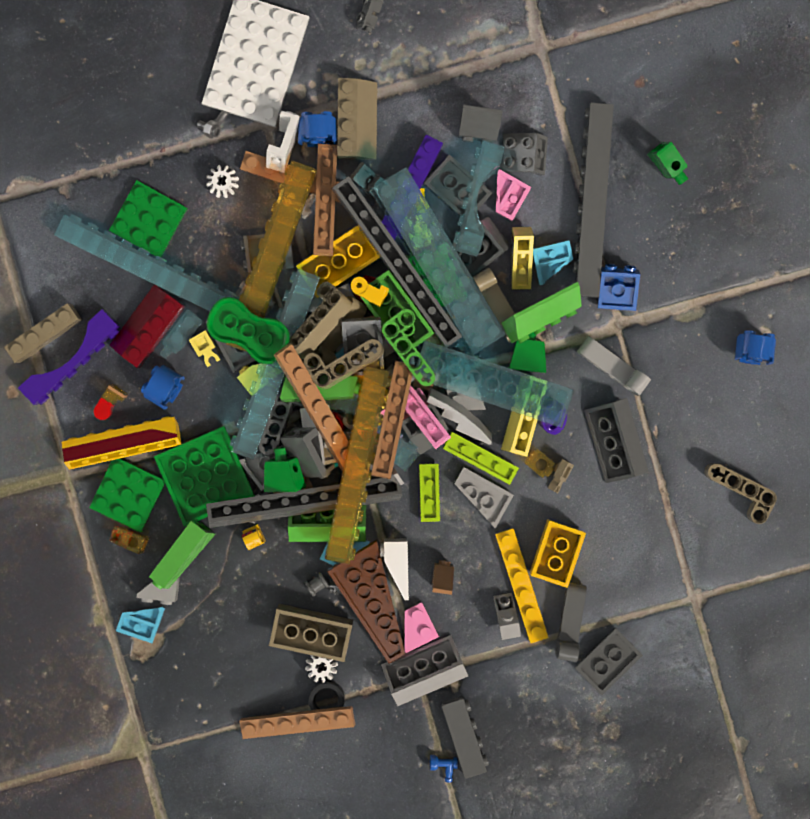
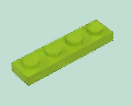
M451 431V438L445 442L444 450L505 483L511 484L519 469L517 466Z

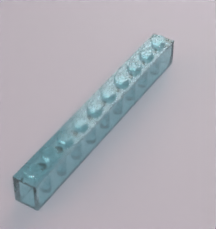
M73 214L70 217L63 216L54 236L208 311L211 310L218 300L224 297L235 298V293L227 289L222 292L217 289L219 285L208 281L206 284L200 281V276L192 272L190 275L183 273L184 268L176 264L171 267L166 264L167 260L159 256L153 258L149 256V251L141 247L136 250L132 248V243L124 239L120 242L115 239L116 235L105 231L103 234L98 231L99 227L89 222L85 225L81 223V218Z
M297 269V272H292L289 280L292 286L290 290L286 289L282 299L286 301L283 309L279 308L276 319L282 322L288 329L289 339L304 323L320 276L301 269ZM278 362L272 364L259 363L256 374H259L257 382H252L249 390L252 392L250 400L246 399L243 410L246 411L243 418L239 417L236 428H239L237 436H232L229 445L232 446L231 452L254 459L284 377V372Z

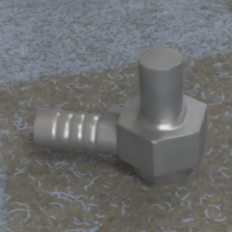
M222 110L217 119L210 120L207 123L200 120L197 123V127L203 130L206 137L211 139L218 137L221 133L220 125L227 118L229 112Z

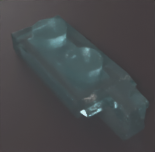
M187 309L165 337L162 343L165 347L160 352V355L167 359L172 352L177 354L178 351H181L203 323V320Z

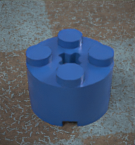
M323 111L320 114L302 112L298 124V143L303 145V142H305L307 147H318V144H329V142H333V145L336 144V118L332 116V112Z
M744 331V334H739L736 341L735 360L739 359L741 363L760 365L762 361H766V365L773 364L776 347L775 335L770 333L756 335L755 331Z
M156 365L151 372V379L143 385L141 392L144 394V398L165 410L168 408L166 404L168 402L173 403L183 386L180 381L185 380V377L166 365L160 367Z

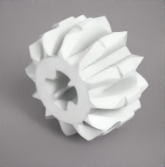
M220 165L217 166L218 172L211 169L214 175H207V179L211 180V182L206 183L207 187H212L210 193L216 192V197L220 198L222 192L225 198H228V191L234 195L235 192L231 188L239 187L238 184L233 183L239 180L237 176H234L235 170L229 172V166H225L222 171ZM220 178H223V179L227 178V179L225 180L226 185L223 186V185L221 184V186H219V184H220L219 179H220Z
M311 655L312 659L306 660V663L310 665L306 666L305 670L311 671L308 674L309 678L313 675L316 676L315 682L321 677L322 683H325V676L331 680L333 678L331 673H337V670L333 667L338 666V662H331L332 659ZM323 662L325 663L324 667L327 666V668L319 670V666L316 664L320 665Z

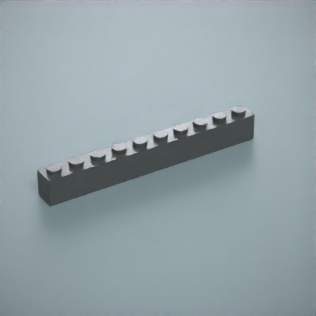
M590 103L588 108H585L584 119L587 120V127L583 129V139H586V146H582L581 158L585 159L584 166L581 165L580 177H583V185H579V196H582L581 204H578L577 207L580 223L576 224V234L579 235L578 242H575L574 247L577 261L573 263V273H576V279L572 280V284L579 283L581 297L598 298L600 295L614 104Z
M347 176L331 188L431 327L440 343L447 348L461 338L460 332L351 178Z
M386 478L304 489L297 492H283L208 503L206 508L209 528L400 500L402 490L401 485Z

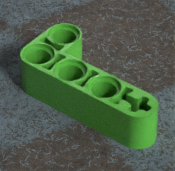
M404 309L383 325L382 333L418 382L423 386H430L435 381V374L404 333L414 325L416 321L415 314L409 309ZM405 313L412 315V321L409 324L401 321V317ZM389 325H394L397 328L393 336H389L385 332L386 327ZM400 341L408 343L409 347L406 351L398 350L397 345ZM413 356L420 359V365L417 367H411L409 364V359ZM423 365L427 367L423 371L426 374L430 373L432 375L429 383L421 381L423 375L420 372L418 375L415 373Z

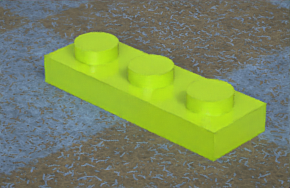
M419 464L421 522L440 521L439 464Z

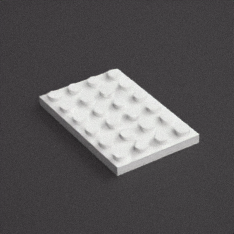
M234 0L202 105L221 111L224 110L230 114L276 128L308 25L309 16L259 0Z

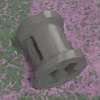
M322 572L311 581L305 582L313 597L323 588L330 587Z

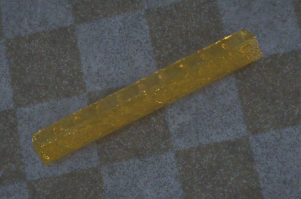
M291 161L290 165L288 164L285 169L284 175L286 177L284 183H281L279 186L278 200L272 205V217L266 222V233L259 242L258 248L260 250L258 256H255L252 261V273L247 276L245 281L247 287L239 298V301L251 313L265 318L317 172L314 168L295 161ZM226 343V344L229 345V346H232V347L238 348V349H240V350L246 351L244 348H242V347L239 346V345L232 344V343Z
M364 367L325 554L326 560L350 564V560H354L355 557L354 540L358 541L360 529H357L358 521H362L364 510H361L362 502H366L368 491H365L366 483H370L372 472L369 471L370 464H374L376 453L373 452L374 445L378 444L380 436L377 433L378 425L381 426L384 415L381 414L382 406H386L387 395H385L386 387L389 388L391 383V376H389V371Z

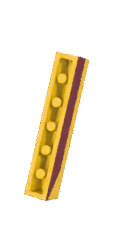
M167 416L161 418V420L144 421L142 424L126 425L116 430L108 429L98 434L90 433L80 438L72 437L61 443L64 463L70 470L181 445L179 425L175 417Z

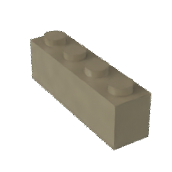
M67 303L4 346L14 363H22L83 319L74 306Z

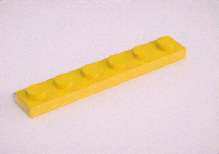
M514 528L496 533V539L530 644L547 639L549 637Z

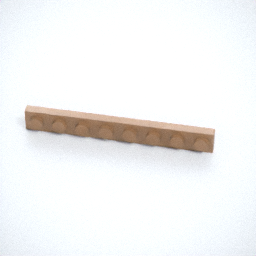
M287 344L275 353L274 357L349 483L355 482L366 473V470L292 344Z

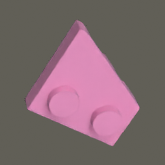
M499 169L497 172L495 212L513 221L531 187Z
M422 602L405 610V653L439 637Z

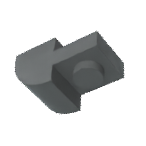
M362 162L350 176L362 190L381 203L393 189L388 182Z

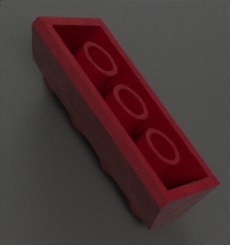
M154 284L109 346L136 368H141L183 312L185 306Z

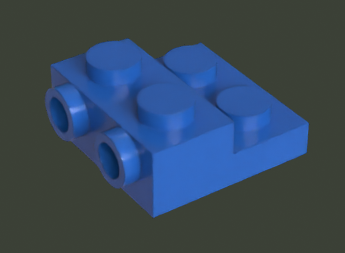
M606 264L605 267H602L597 307L601 309L636 311L640 282L639 270L632 265H626L624 269L617 268L614 264Z

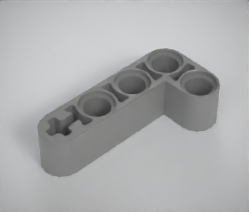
M589 336L577 350L578 354L636 396H640L651 381L644 373L632 368Z

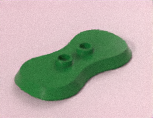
M224 297L218 300L209 312L206 325L209 334L217 341L241 346L259 363L272 364L277 362L274 354L289 343V332L282 322L276 319L256 316L238 299Z

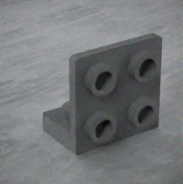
M539 133L504 134L500 170L504 172H530L536 175H545L548 137Z

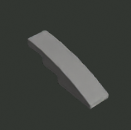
M430 388L427 402L442 408L441 416L456 422L455 430L491 445L492 433L476 416L450 397Z

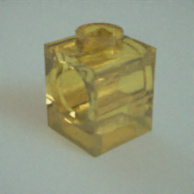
M537 448L524 462L541 478L544 476L549 477L555 469L553 468L555 463ZM539 459H544L546 462V466L542 470L536 468V462Z

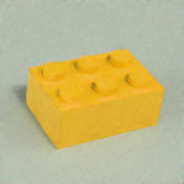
M547 519L529 574L568 588L586 532Z

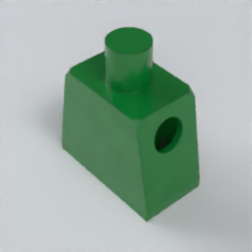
M661 142L647 154L665 178H674L678 185L688 180V177L683 172L688 166L672 142Z
M534 332L529 334L530 338L522 343L516 341L508 369L546 373L544 341H536L537 335Z
M286 447L274 448L275 458L266 461L264 465V492H297L306 488L298 458L287 457Z

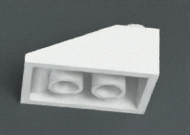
M407 538L384 539V543L380 545V556L384 557V562L404 600H409Z

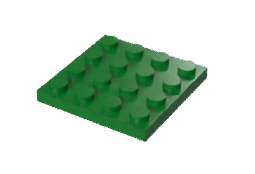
M225 426L154 456L184 527L188 526L191 521L197 522L208 517L206 508L208 503L255 497Z

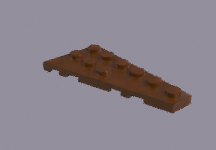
M376 539L327 569V572L390 664L405 655V650Z

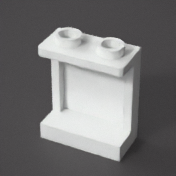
M291 111L280 112L279 131L285 133L281 147L269 144L267 148L266 168L282 173L286 171L298 136L299 116Z

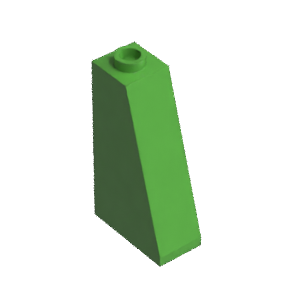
M322 375L319 382L321 385L327 383L328 376ZM349 376L329 389H322L318 386L317 388L324 400L354 399L355 394L359 395L361 383H358V377ZM285 377L280 396L281 401L301 402L289 380Z
M191 521L149 576L153 580L152 584L159 589H169L216 533L202 522Z

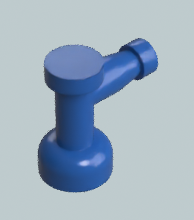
M430 755V771H435L438 767H445V782L451 783L453 780V769L458 767L457 757H453V759H438L436 755Z

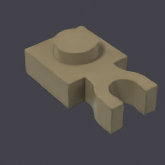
M562 459L554 469V479L549 484L548 489L559 493L563 482L567 480L574 465Z

